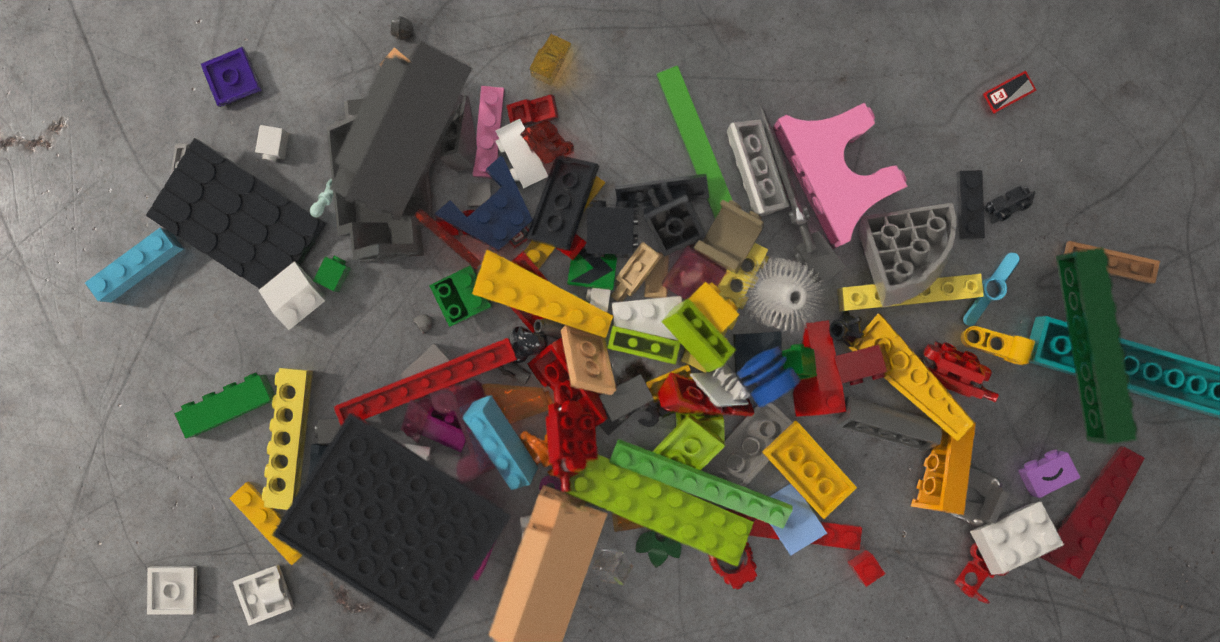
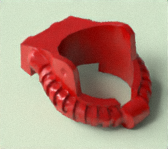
M746 542L744 547L745 558L742 564L735 569H725L719 565L717 558L708 555L710 557V565L713 566L712 569L719 576H723L726 584H731L732 588H736V590L742 588L746 582H753L758 576L755 572L757 565L752 560L753 551H751L752 548L748 542Z

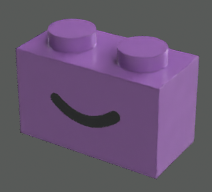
M1057 449L1051 450L1044 454L1045 458L1039 461H1029L1024 464V468L1018 470L1030 496L1041 498L1080 478L1068 452L1058 451Z

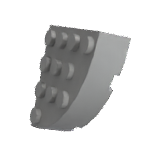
M953 203L861 216L858 234L882 307L900 304L916 297L929 288L941 275L948 262L956 234V214Z

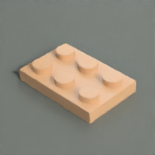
M565 325L561 329L571 386L612 395L616 391V385L605 338Z

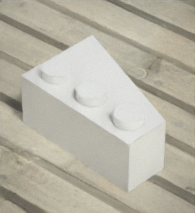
M681 296L612 303L614 326L678 341L661 321L673 307L682 302Z

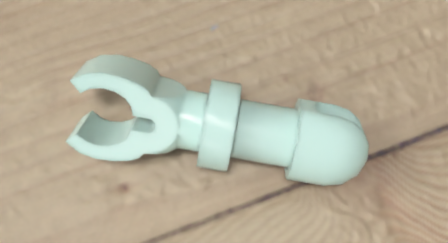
M332 179L327 182L325 191L319 194V200L311 206L310 214L313 217L321 216L325 206L331 204L334 197L333 190L330 189Z

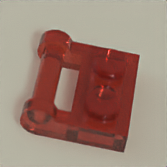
M548 120L525 128L520 134L542 162L546 164L553 162L556 157L569 155L574 151L573 143L565 141L558 133L556 126ZM553 144H554V146L556 147V148H554V149H550V148L547 149V148H546V147L551 146V145H553Z

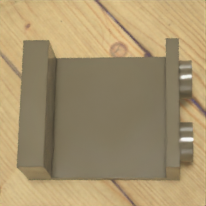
M722 200L720 203L722 208L708 230L706 237L703 241L698 240L694 249L702 256L737 274L765 226L763 221H761L762 217L757 213L750 211L748 214L741 210L742 206L732 200L729 202Z

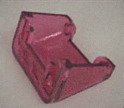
M469 380L429 393L431 402L438 412L446 413L455 410L470 455L460 459L457 463L456 472L460 483L468 482L496 469L463 419L472 402L487 397L483 384L478 380Z

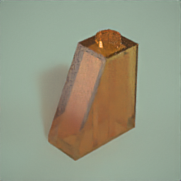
M498 383L482 385L486 397L492 395L510 424L548 411V405L553 403L549 390L545 392L544 387Z

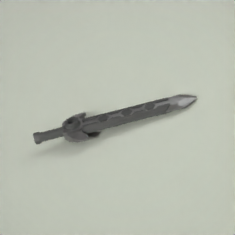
M760 104L761 117L765 125L764 129L793 211L789 212L792 224H798L807 253H814L817 251L806 221L811 219L806 206L801 207L774 129Z

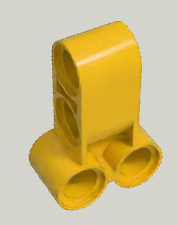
M971 326L961 334V342L964 346L1001 357L1005 361L1018 365L1029 364L1035 345L1034 340L1020 336L1013 337L978 326ZM969 331H974L978 334L977 343L969 342L967 339ZM992 338H997L1001 341V348L999 350L991 347L990 341Z

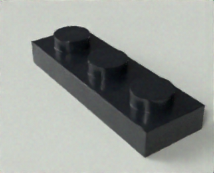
M982 170L958 171L959 240L984 239Z

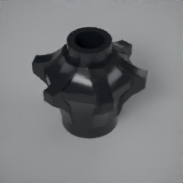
M843 311L842 316L838 320H834L829 326L831 337L836 339V341H843L848 347L854 346L855 340L864 337L860 325L862 318L860 316L855 318L850 315L849 311Z

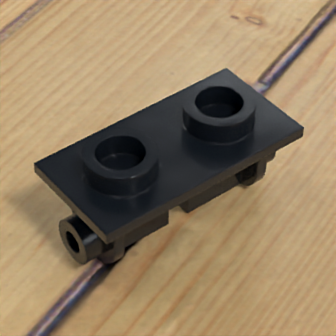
M1020 185L1006 193L1009 201H1006L1001 195L987 202L985 211L988 214H993L991 223L993 224L999 220L1001 222L1005 221L1018 210L1024 211L1033 204L1036 192L1030 193L1028 186Z

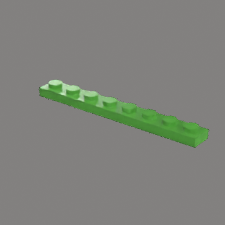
M620 439L617 440L609 463L782 529L793 510L790 504Z

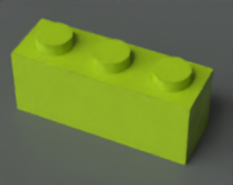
M689 298L673 307L661 321L708 373L723 366L736 351Z
M613 326L607 349L676 365L681 343L676 340Z

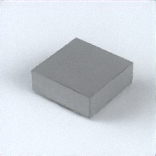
M468 183V207H480L491 197V183Z

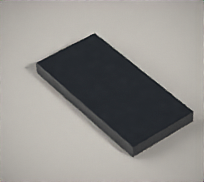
M556 154L526 237L529 241L570 251L600 167L597 163Z

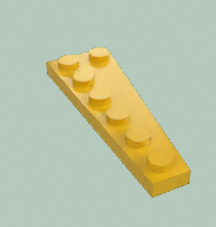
M486 250L474 286L473 295L606 338L613 315L500 255Z

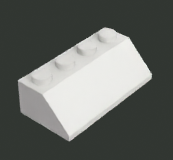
M761 119L730 124L727 129L729 143L733 149L736 164L740 170L752 211L760 216H766L789 207Z

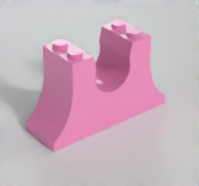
M865 103L838 116L824 120L805 121L785 115L779 118L773 126L776 138L832 249L851 240L856 223L872 205L907 187L905 183L907 181L906 176L901 169H898L897 165L881 168L869 176L855 174L847 167L844 160L846 144L856 141L875 124L874 113L870 107L867 108Z

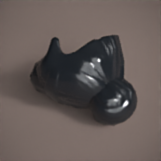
M522 326L513 328L510 335V342L517 357V360L513 361L515 363L525 362L528 356L539 354L548 345L546 335L532 333Z

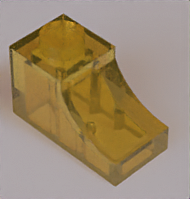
M550 34L541 49L539 48L529 68L531 76L551 86L571 48V43Z

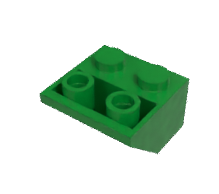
M472 265L429 285L449 327L472 319L494 308L489 299L472 294L478 277Z

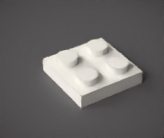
M197 566L148 567L147 614H195L197 612Z

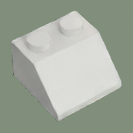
M295 261L259 289L260 294L272 313L288 330L325 302L326 298L324 292Z

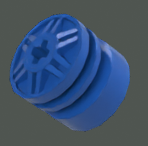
M779 347L759 353L747 361L742 369L737 372L739 378L751 375L743 382L744 386L756 383L757 387L750 395L758 407L765 406L781 397L801 381L792 367L782 371L779 368L787 360L784 356L774 360L782 352Z

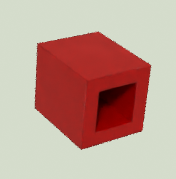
M867 550L847 562L859 581L866 587L885 575L873 554Z

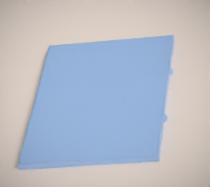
M791 484L769 496L792 505L793 510L783 529L770 524L790 556L827 534L806 500Z

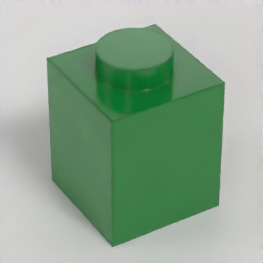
M335 255L332 259L325 256L313 282L334 292H340L351 268L345 265L347 261Z
M793 344L790 346V349L782 351V357L784 356L787 359L783 364L784 369L792 367L800 380L817 376L814 349L804 347V344Z

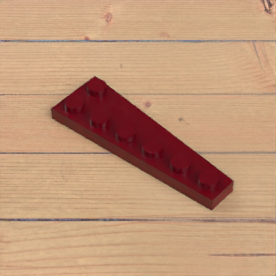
M1120 446L1102 469L1101 474L1091 483L1090 489L1085 496L1078 500L1075 509L1062 521L1063 524L1057 533L1064 545L1040 556V558L1081 579L1145 458L1126 447Z

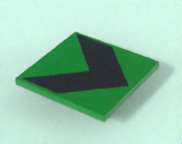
M582 249L575 259L570 262L567 285L613 290L617 257H614L615 254H605V257H592V253H587V249Z

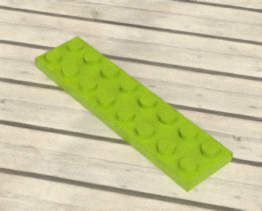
M599 454L598 460L587 461L584 470L570 477L571 492L565 493L728 564L738 566L754 522L670 485L609 463L610 459Z

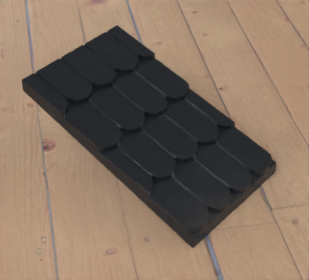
M196 138L189 145V148L164 185L165 187L162 188L152 204L153 206L150 207L145 215L259 289L294 261L300 266L327 224L322 219L313 217L308 210Z

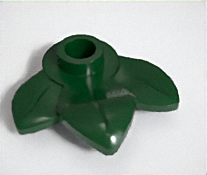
M652 530L642 533L635 546L636 553L648 552L649 559L655 568L661 566L668 558V555L680 558L682 549L680 542L666 536L660 537L657 535V532Z

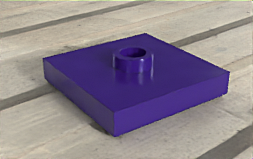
M243 47L200 64L218 107L225 106L262 90L246 50Z

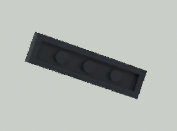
M699 174L615 186L617 201H629V205H634V208L649 207L653 205L648 190L653 188L658 195L659 201H662L667 197L661 189V184L666 182L673 195L686 190L691 201L709 198L707 175Z

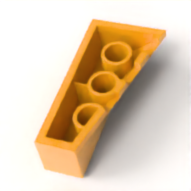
M976 422L959 441L942 428L940 444L933 447L931 454L925 458L923 465L926 467L923 480L919 479L916 488L920 490L917 499L912 500L910 507L964 515Z

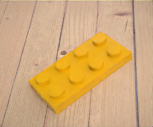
M796 420L762 451L767 459L823 519L857 488Z

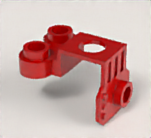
M974 543L970 549L971 556L974 559L967 563L954 584L961 588L960 590L968 597L976 598L980 602L989 604V600L977 592L987 577L993 578L995 575L1004 576L1008 572L991 575L982 555H977L976 549L978 547ZM969 572H973L977 576V582L973 586L965 582V576Z

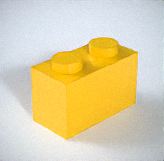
M704 282L689 299L712 325L722 333L739 316L736 312L738 307L730 299L725 301L719 295L721 293L719 288L712 282L709 285Z

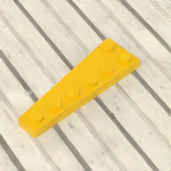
M878 313L862 331L864 337L855 340L854 346L849 347V349L856 351L884 343L892 370L885 372L886 377L883 378L954 439L959 441L975 422L884 316Z

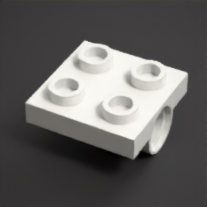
M279 564L233 582L248 626L294 608Z

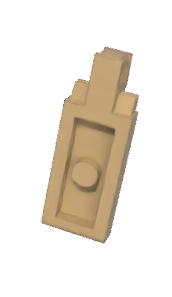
M642 242L615 278L617 279L615 282L617 288L611 297L617 302H623L628 295L631 297L636 293L662 255L645 242Z

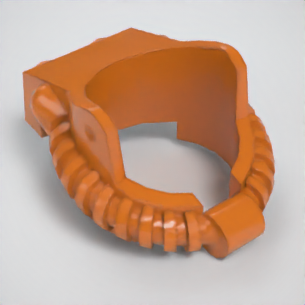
M527 431L522 432L519 435V439L523 442L536 465L541 463L544 468L551 465L552 469L547 471L550 476H554L553 464H549L547 439L541 440Z

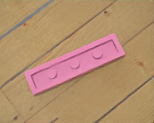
M481 86L476 136L477 151L473 177L493 179L486 172V168L498 159L499 148L495 142L499 137L495 130L501 128L505 89L501 87Z

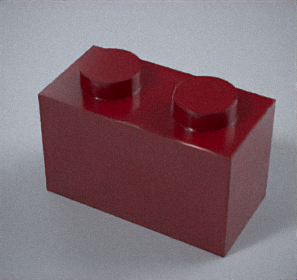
M884 343L834 356L841 382H849L850 386L863 383V378L871 376L872 380L886 377L885 372L892 370Z

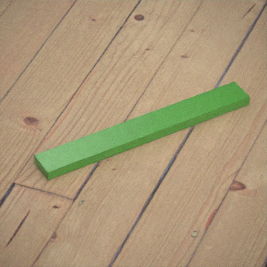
M677 65L657 73L656 76L696 175H707L709 191L707 202L715 219L722 208L720 205L721 201L729 202L732 198Z

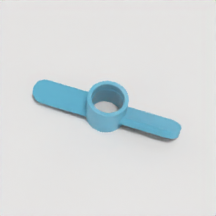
M1007 254L991 278L982 281L984 297H978L964 315V324L973 326L991 301L1002 299L1006 295L1007 285L1005 282L1020 262L1018 254ZM990 281L995 282L998 286V294L995 297H991L987 293L986 288Z

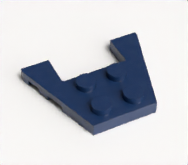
M502 155L486 168V172L501 188L472 214L466 217L451 200L434 214L439 220L451 224L452 227L459 231L462 230L471 235L472 238L498 252L533 220Z

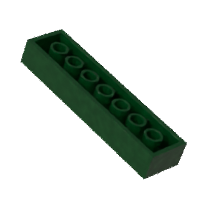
M1104 247L1056 256L1086 439L1090 442L1107 445L1137 440L1136 433L1138 428L1135 420H1133V400L1129 396V376L1125 372L1124 367L1125 352L1120 344L1121 329L1116 320L1117 305L1112 297L1113 281L1108 273V255L1105 253Z

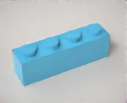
M158 228L86 281L85 284L98 301L111 303L184 248L174 234L166 229Z
M492 395L472 402L463 419L509 488L515 490L530 485L538 470V466Z

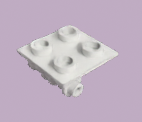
M727 364L717 368L714 373L690 374L696 381V385L710 397V401L717 407L748 405L746 399L750 396L749 388L744 386L735 373H732L733 371Z

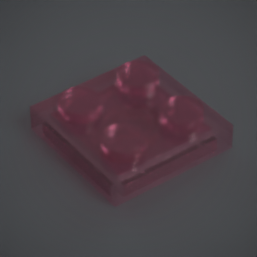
M687 246L663 279L662 286L686 300L704 282L708 285L712 282L717 286L725 275L726 269Z

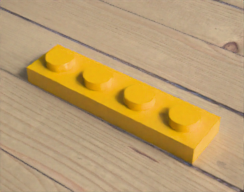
M246 482L229 498L291 565L303 556L272 536L282 516L274 508L264 507L262 495L250 482Z

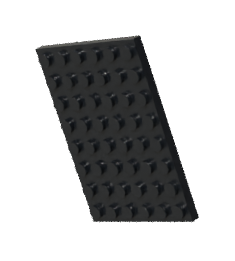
M351 412L277 525L272 536L434 639L512 515Z

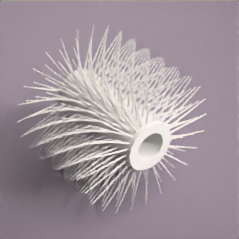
M788 259L786 263L783 262L778 267V269L780 268L779 274L776 272L779 261H777L773 267L775 268L773 274L771 271V266H773L771 260V265L768 266V268L770 267V277L767 275V266L764 264V274L766 275L762 274L761 268L758 271L761 273L763 281L758 276L757 278L761 281L758 285L756 283L757 280L753 278L750 281L756 284L745 282L758 287H748L757 289L751 290L750 294L753 295H749H758L755 296L756 298L751 297L753 298L751 301L757 300V302H752L754 303L753 306L757 305V303L759 304L753 313L756 315V311L762 305L760 314L757 316L759 317L757 319H761V313L766 307V313L762 316L764 317L762 318V321H764L762 323L775 328L784 322L782 318H784L785 314L787 320L785 321L784 328H786L789 323L790 314L792 316L791 331L793 332L795 325L793 326L795 322L793 321L794 310L795 316H797L796 322L799 324L797 309H799V313L804 318L800 308L806 313L807 311L802 306L806 303L812 305L813 303L806 300H811L807 298L816 297L810 294L814 292H807V290L812 291L809 289L814 288V286L806 288L810 286V282L802 288V285L807 282L806 280L811 274H808L801 283L802 275L806 272L805 270L807 269L805 268L807 267H804L801 277L797 280V275L800 273L798 271L801 270L799 269L801 265H798L797 273L793 278L792 272L795 270L794 264L796 263L790 262ZM791 267V274L787 277L788 268ZM785 268V274L782 276V269ZM776 310V316L773 318L772 314ZM781 312V320L778 323L779 319L777 317L779 316L778 314Z

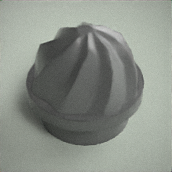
M403 16L393 18L391 21V35L400 40L410 37L413 32L412 23Z

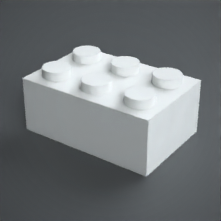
M1041 501L1028 504L998 518L996 524L987 523L970 531L991 575L1004 574L1064 545Z

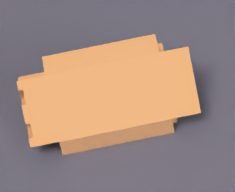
M543 485L526 527L490 630V637L496 642L563 641L608 513L586 506V501Z

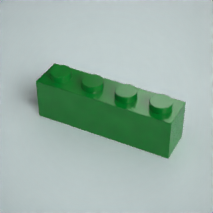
M257 372L244 377L245 381L238 385L236 382L224 386V391L218 394L211 392L202 396L203 401L195 404L192 401L182 405V410L174 414L185 439L196 437L272 402L275 393L267 375H258Z

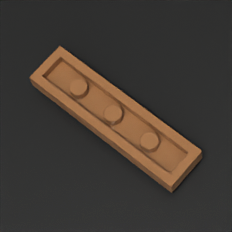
M1068 241L1066 242L1064 254L1100 247ZM1104 249L1109 258L1107 266L1109 275L1149 284L1156 283L1160 261Z

